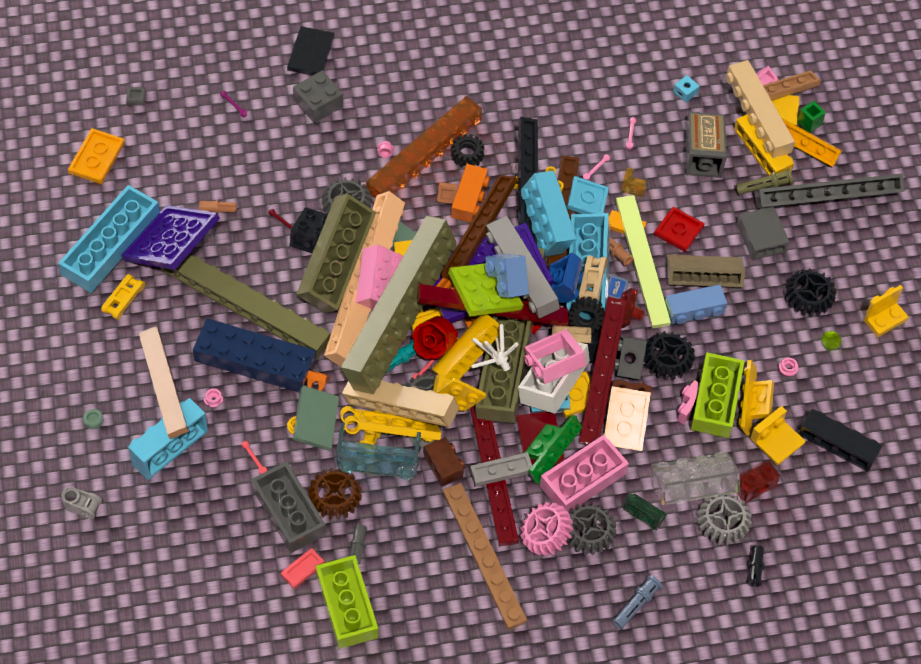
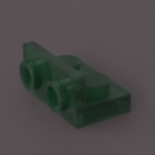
M629 493L625 499L623 510L656 531L667 517L665 512L636 494L632 495Z

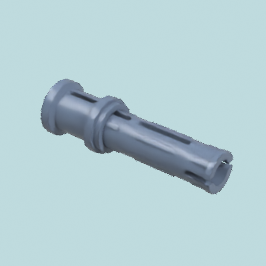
M648 575L647 581L641 588L638 587L636 589V595L612 620L615 627L622 630L644 603H649L655 592L662 589L663 586L656 577Z

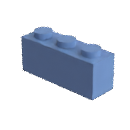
M721 285L666 296L665 299L671 324H683L690 320L720 316L725 313L727 301Z

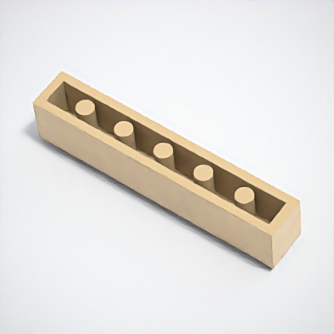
M749 60L729 65L726 81L728 84H731L735 97H738L741 107L749 116L750 123L754 125L757 136L762 139L766 152H769L772 159L792 153L795 141Z
M381 380V384L376 389L374 395L353 390L349 381L342 392L348 405L445 427L451 426L459 410V406L452 395H443L432 390H420L413 386L407 387L399 383H388Z

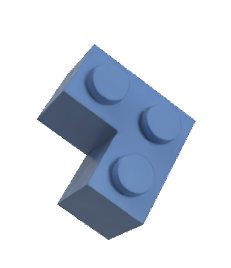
M500 254L486 257L485 269L487 276L497 277V291L500 297L510 298L529 294L525 255Z

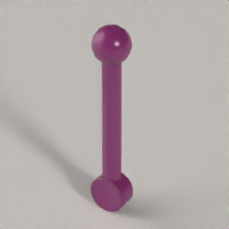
M221 91V97L226 98L240 112L241 117H246L247 111L242 110L227 95L226 91Z

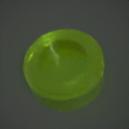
M828 331L824 333L821 344L825 349L834 351L841 344V336L837 332Z

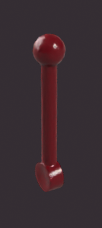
M274 209L268 211L270 216L276 217L290 229L293 227L280 217Z

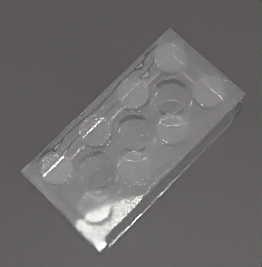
M718 452L713 455H699L695 458H682L677 461L659 462L651 465V484L661 504L668 505L740 492V474L728 452Z

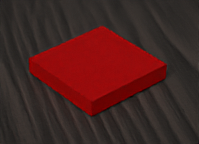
M672 207L655 230L654 236L686 253L704 228L705 223Z

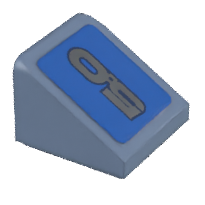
M611 275L608 284V297L623 300L629 280Z

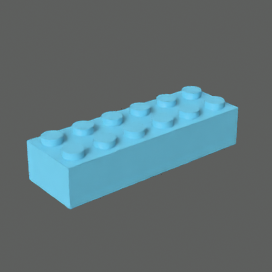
M127 185L60 260L58 265L61 276L92 293L122 259L121 254L160 213L158 202Z
M571 214V224L576 240L570 245L569 254L574 253L582 260L581 273H584L588 256H594L599 259L607 257L608 259L600 291V300L597 301V304L599 302L602 303L605 314L609 284L611 231L609 214ZM581 282L577 285V289L579 291L581 287ZM588 287L587 291H593V288ZM575 299V300H572V301H570V302H567L568 318H569L570 307H571L572 303L576 301V299ZM584 310L579 313L583 319H592L594 317V314L590 311Z

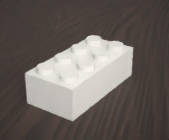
M577 342L585 352L587 366L590 361L588 345ZM563 348L538 359V361L545 368L569 357V355ZM586 366L547 384H544L540 378H536L531 367L518 386L520 403L556 414Z

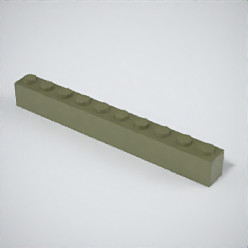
M187 255L175 270L161 268V271L283 341L316 350L317 360L327 347L330 333L325 328H319L309 319L298 316L293 310L282 307L279 302L268 299L259 291L252 290L247 284L238 282L230 274L222 273L214 265H208L203 262L198 256Z

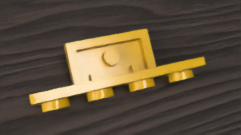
M748 360L747 367L744 370L746 378L745 384H743L744 401H741L742 417L739 419L740 429L744 431L746 436L751 435L752 419L767 418L772 414L774 383L772 380L756 381L757 367L752 360Z

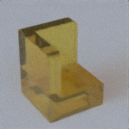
M627 167L621 192L643 197L647 181L634 178V169Z

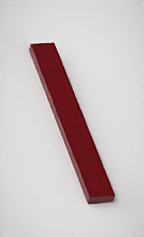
M419 284L418 303L466 310L457 290ZM522 301L523 307L521 310L491 314L558 326H568L569 323L568 308L559 307V310L539 319L536 313H531L527 304L528 301Z
M608 297L579 439V444L589 445L601 436L627 300Z
M475 404L469 409L480 461L484 463L501 459L493 421L477 419ZM506 480L486 484L498 546L519 544Z

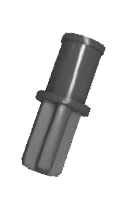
M355 525L353 540L350 542V556H356L358 565L361 563L363 549L366 548L364 542L367 527L364 525Z

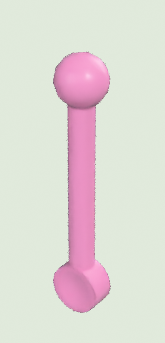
M634 117L629 120L631 125L629 139L626 143V149L628 150L633 148L632 137L634 124L636 123V118Z
M608 154L604 155L603 160H601L589 173H585L583 175V179L589 181L590 176L602 164L610 160V156Z

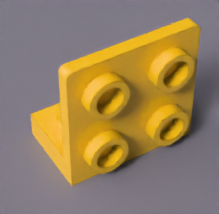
M901 285L896 288L891 287L882 296L877 295L870 301L864 322L877 338L906 322L909 318L897 304L903 290Z
M438 374L435 377L433 391L443 395H452L460 411L465 412L486 398L485 392L456 378L450 379L442 374Z
M782 406L754 427L750 438L776 465H780L805 444V440L785 422L784 418L787 410Z

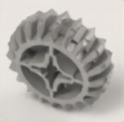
M722 492L719 493L718 497L713 494L711 499L707 497L704 503L700 505V510L697 513L699 517L697 523L700 524V531H705V537L711 536V542L716 539L720 545L722 541H725L728 546L730 541L736 544L738 539L742 540L748 534L749 527L752 524V515L748 513L749 506H744V500L737 501L738 495L732 498L730 492L727 496H724ZM719 508L718 512L709 514L712 510ZM735 523H740L738 527L729 530L731 525H735Z

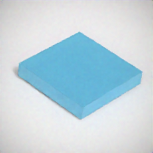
M574 176L566 208L581 214L604 213L609 187Z

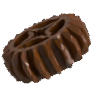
M331 467L328 473L323 469L322 476L316 474V480H311V486L308 487V497L318 513L321 512L322 518L326 515H329L330 520L333 516H336L339 520L341 518L340 515L347 518L348 512L353 514L355 508L359 507V501L362 500V488L359 486V480H355L354 473L349 475L348 470L342 473L340 467L337 471H333ZM322 488L326 493L323 499L319 497V492ZM347 488L351 491L348 499L345 498V490Z

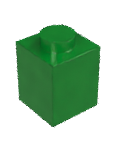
M812 101L800 110L797 123L811 133L822 126L826 112L815 101Z

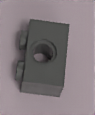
M624 335L623 340H619L617 351H621L620 359H616L614 370H618L617 376L634 379L641 378L647 339ZM632 352L636 358L634 361L628 362L624 357L625 354Z

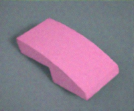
M695 380L690 386L687 385L682 392L683 400L682 405L678 409V413H680L678 421L683 425L691 415L698 389V382Z

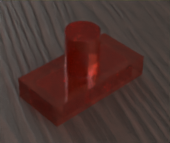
M634 288L622 292L621 299L627 300L622 328L630 325L632 317L641 320L644 316V310L634 306L638 290Z

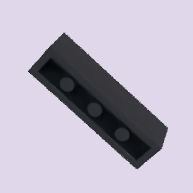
M811 409L799 432L802 438L867 472L870 471L883 446L876 440L869 439L859 431L850 429L840 421L833 420L823 412Z

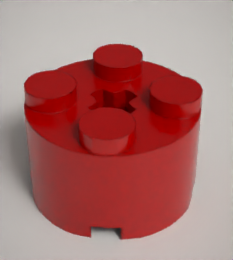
M435 316L420 323L412 334L415 351L425 359H437L445 355L455 344L458 337V332L452 323L441 316Z

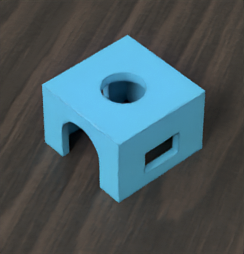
M687 75L674 85L673 92L686 103L698 94L700 86Z

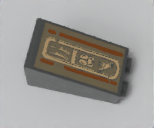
M689 112L686 125L685 175L722 178L727 158L725 115Z

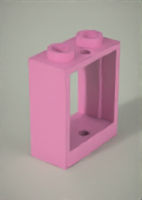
M567 329L525 347L526 355L524 360L527 366L533 368L536 378H540L544 384L586 366L585 352ZM563 348L569 355V357L545 368L538 361V359Z

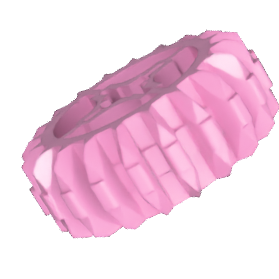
M546 502L544 505L538 504L537 509L532 507L531 514L526 513L528 518L522 520L524 526L520 527L523 532L520 536L523 539V544L529 551L539 556L544 555L548 557L549 553L555 555L556 550L562 551L561 546L563 544L568 545L566 540L572 538L569 533L574 531L571 526L573 521L570 518V513L563 506L554 502L552 504Z

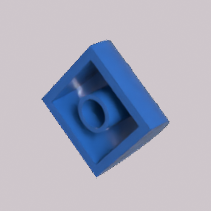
M574 253L561 258L551 264L549 268V273L554 283L550 286L556 294L559 303L570 302L579 295L577 285L583 278L581 273L583 262Z

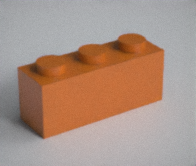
M466 164L452 205L451 218L472 222L480 208L478 206L479 202L484 200V187L488 188L489 185L488 169Z

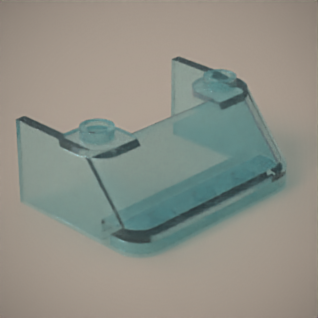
M341 423L336 458L337 467L342 472L350 473L353 471L395 476L405 480H411L417 476L421 456V432H417L415 450L346 442L345 423Z

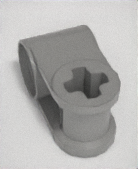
M67 487L61 495L63 506L67 511L79 514L87 519L95 518V511L103 501L98 495L79 490L75 487ZM71 497L76 498L74 501H67Z

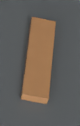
M810 70L765 84L763 87L772 101L820 86L821 80Z

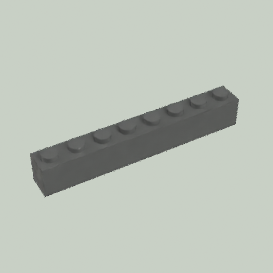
M903 173L754 190L756 209L905 192Z

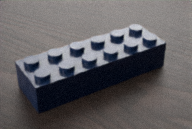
M206 318L192 349L195 362L299 393L303 385L307 386L306 377L308 371H313L317 362L316 350Z

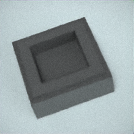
M127 87L126 104L145 106L146 88Z

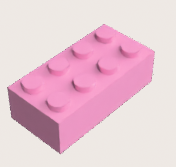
M602 435L541 475L540 487L552 502L563 506L569 512L571 508L575 509L577 504L581 505L626 475L629 463L605 435Z

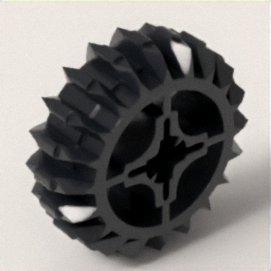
M810 268L807 272L804 269L800 273L796 271L789 278L788 283H786V300L791 303V308L796 307V313L802 311L803 316L806 313H809L811 317L814 313L819 316L822 312L826 313L828 309L832 308L833 302H835L836 289L834 288V282H830L831 277H825V272L819 274L818 269L815 272H812ZM800 285L803 286L800 290L796 289ZM824 294L825 297L819 300L818 297Z
M663 331L662 335L656 333L655 337L651 336L646 344L644 355L646 369H651V375L657 373L658 378L665 376L664 378L667 380L668 377H671L674 381L676 376L681 379L683 374L687 375L689 373V369L693 367L695 360L694 348H691V342H687L686 337L680 338V333L673 335V331L670 334ZM659 348L660 353L655 356L654 351ZM680 355H683L684 360L679 363L678 358Z

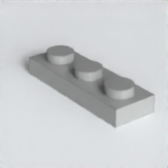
M527 452L471 465L470 471L475 486H480L530 474L529 470L532 467V463Z

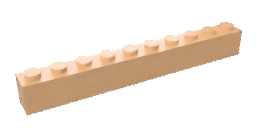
M390 191L379 194L376 197L372 209L376 214L344 293L324 353L326 358L340 367L367 322L369 313L372 310L355 302L363 249L380 245L390 250L395 233L398 230L400 217L403 214L405 202Z

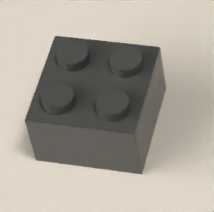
M323 70L293 86L294 101L313 123L343 107V93Z

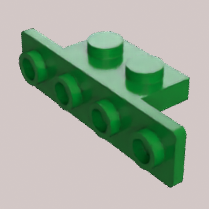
M571 415L562 428L546 424L525 451V453L528 452L531 459L536 460L529 470L536 484H540L541 475L554 466L582 429L576 415Z

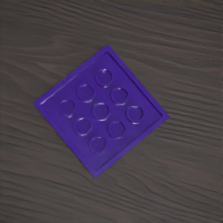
M166 205L121 254V257L124 261L175 270L180 266L185 257L192 252L193 248L203 240L208 231L215 226L220 217L215 212Z

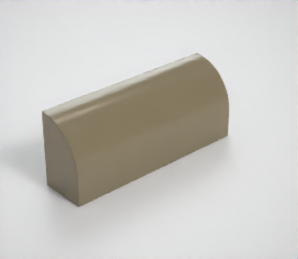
M667 255L668 285L744 287L745 267L742 257Z

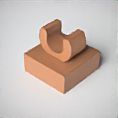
M440 182L437 202L453 204L458 185Z

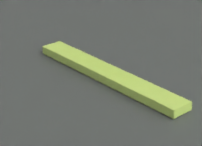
M635 196L616 198L617 208L630 254L633 256V264L651 328L670 326L671 321Z

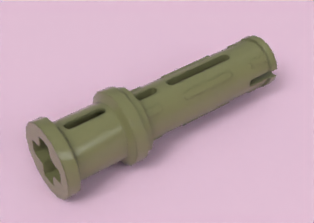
M788 168L784 172H772L770 176L737 183L736 185L738 193L741 195L772 186L779 187L789 183L792 185L793 179L790 168ZM763 183V184H760V185H756V186H752V187H747V186H751V185Z

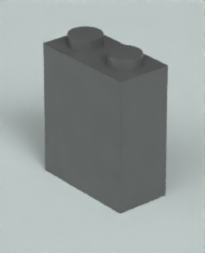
M774 206L739 214L737 227L752 261L787 252L790 242Z

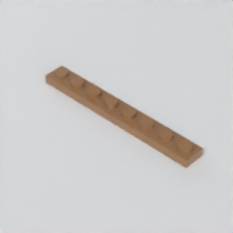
M459 483L443 489V495L507 630L509 631L526 624V616L462 484Z

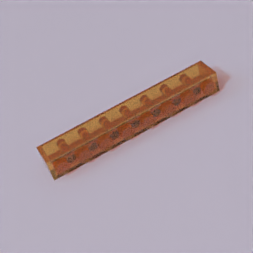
M465 96L366 181V187L369 189L370 195L376 199L379 194L390 191L395 195L398 190L405 188L407 183L412 178H416L425 167H429L435 158L442 156L445 150L452 146L455 138L458 139L459 135L467 134L473 125H477L481 121L482 107Z

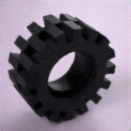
M463 134V138L459 135L458 140L455 138L454 143H452V160L455 161L456 165L460 163L459 167L463 168V165L466 166V164L480 165L484 157V144H482V140H478V136L473 138V134H470L469 137H467V134ZM470 148L475 152L473 154H464L461 150Z
M585 296L581 297V301L577 298L570 307V325H573V327L591 328V333H594L595 329L598 331L604 319L602 303L599 302L597 304L598 299L594 298L592 301L590 296H588V300H585ZM584 310L590 311L594 314V317L592 319H583L579 313Z

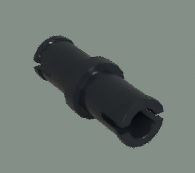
M757 545L751 547V561L748 563V568L750 569L748 584L754 587L755 579L756 587H760L762 584V571L765 564L763 563L764 547L760 545L758 553L756 550Z

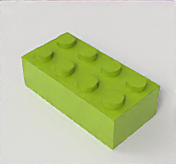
M706 352L691 430L726 438L730 437L745 360Z
M353 555L316 565V577L338 649L379 638L377 622L356 556Z

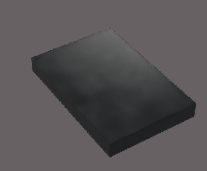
M300 26L287 65V71L312 76L322 70L324 71L335 33Z

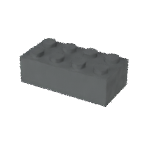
M287 461L251 479L254 494L290 553L326 535V524Z

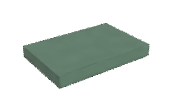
M303 385L300 388L293 440L330 451L333 443L339 396Z

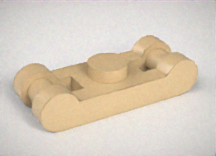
M594 256L587 257L579 291L580 300L583 296H585V300L588 296L592 300L594 298L598 299V301L600 300V291L608 263L607 257H601L600 259ZM588 287H592L593 291H587Z

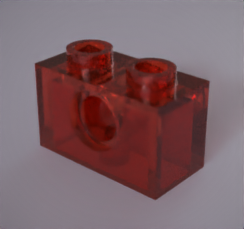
M769 460L737 477L733 489L746 504L777 487L781 475Z

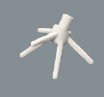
M500 324V340L496 338L497 351L487 341L482 344L476 338L472 339L474 343L493 358L473 364L472 368L492 363L500 365L503 371L511 368L507 362L508 355L519 344L516 342L505 352L503 324Z

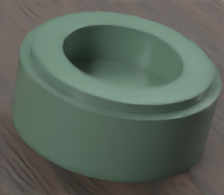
M90 409L83 416L84 425L88 429H98L104 422L102 413L97 409Z

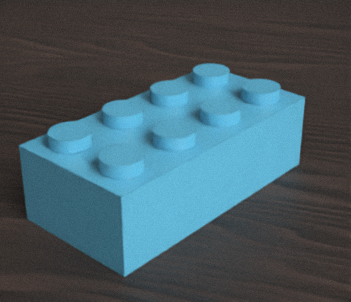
M555 171L534 173L521 189V196L527 206V215L532 222V231L538 241L537 246L538 248L545 249V257L563 254L576 240V236Z
M190 398L185 402H180L189 432L169 439L162 417L160 422L155 426H150L145 434L140 438L134 439L130 446H128L132 465L147 480L152 478L208 432L205 412Z

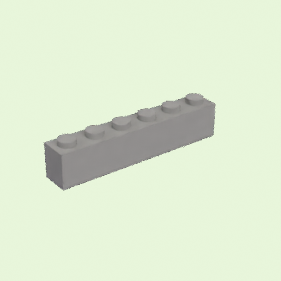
M505 216L488 224L486 237L490 244H494L496 255L515 254L526 256L529 294L522 295V298L528 300L527 304L531 313H536L540 319L559 310L556 294L509 218Z

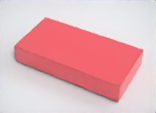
M311 548L281 572V576L293 589H296L316 572V565L323 564L325 561Z

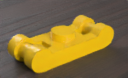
M127 274L105 301L101 311L105 314L109 313L113 318L119 320L137 294L142 292L146 283L142 280L134 279L135 277L131 274Z

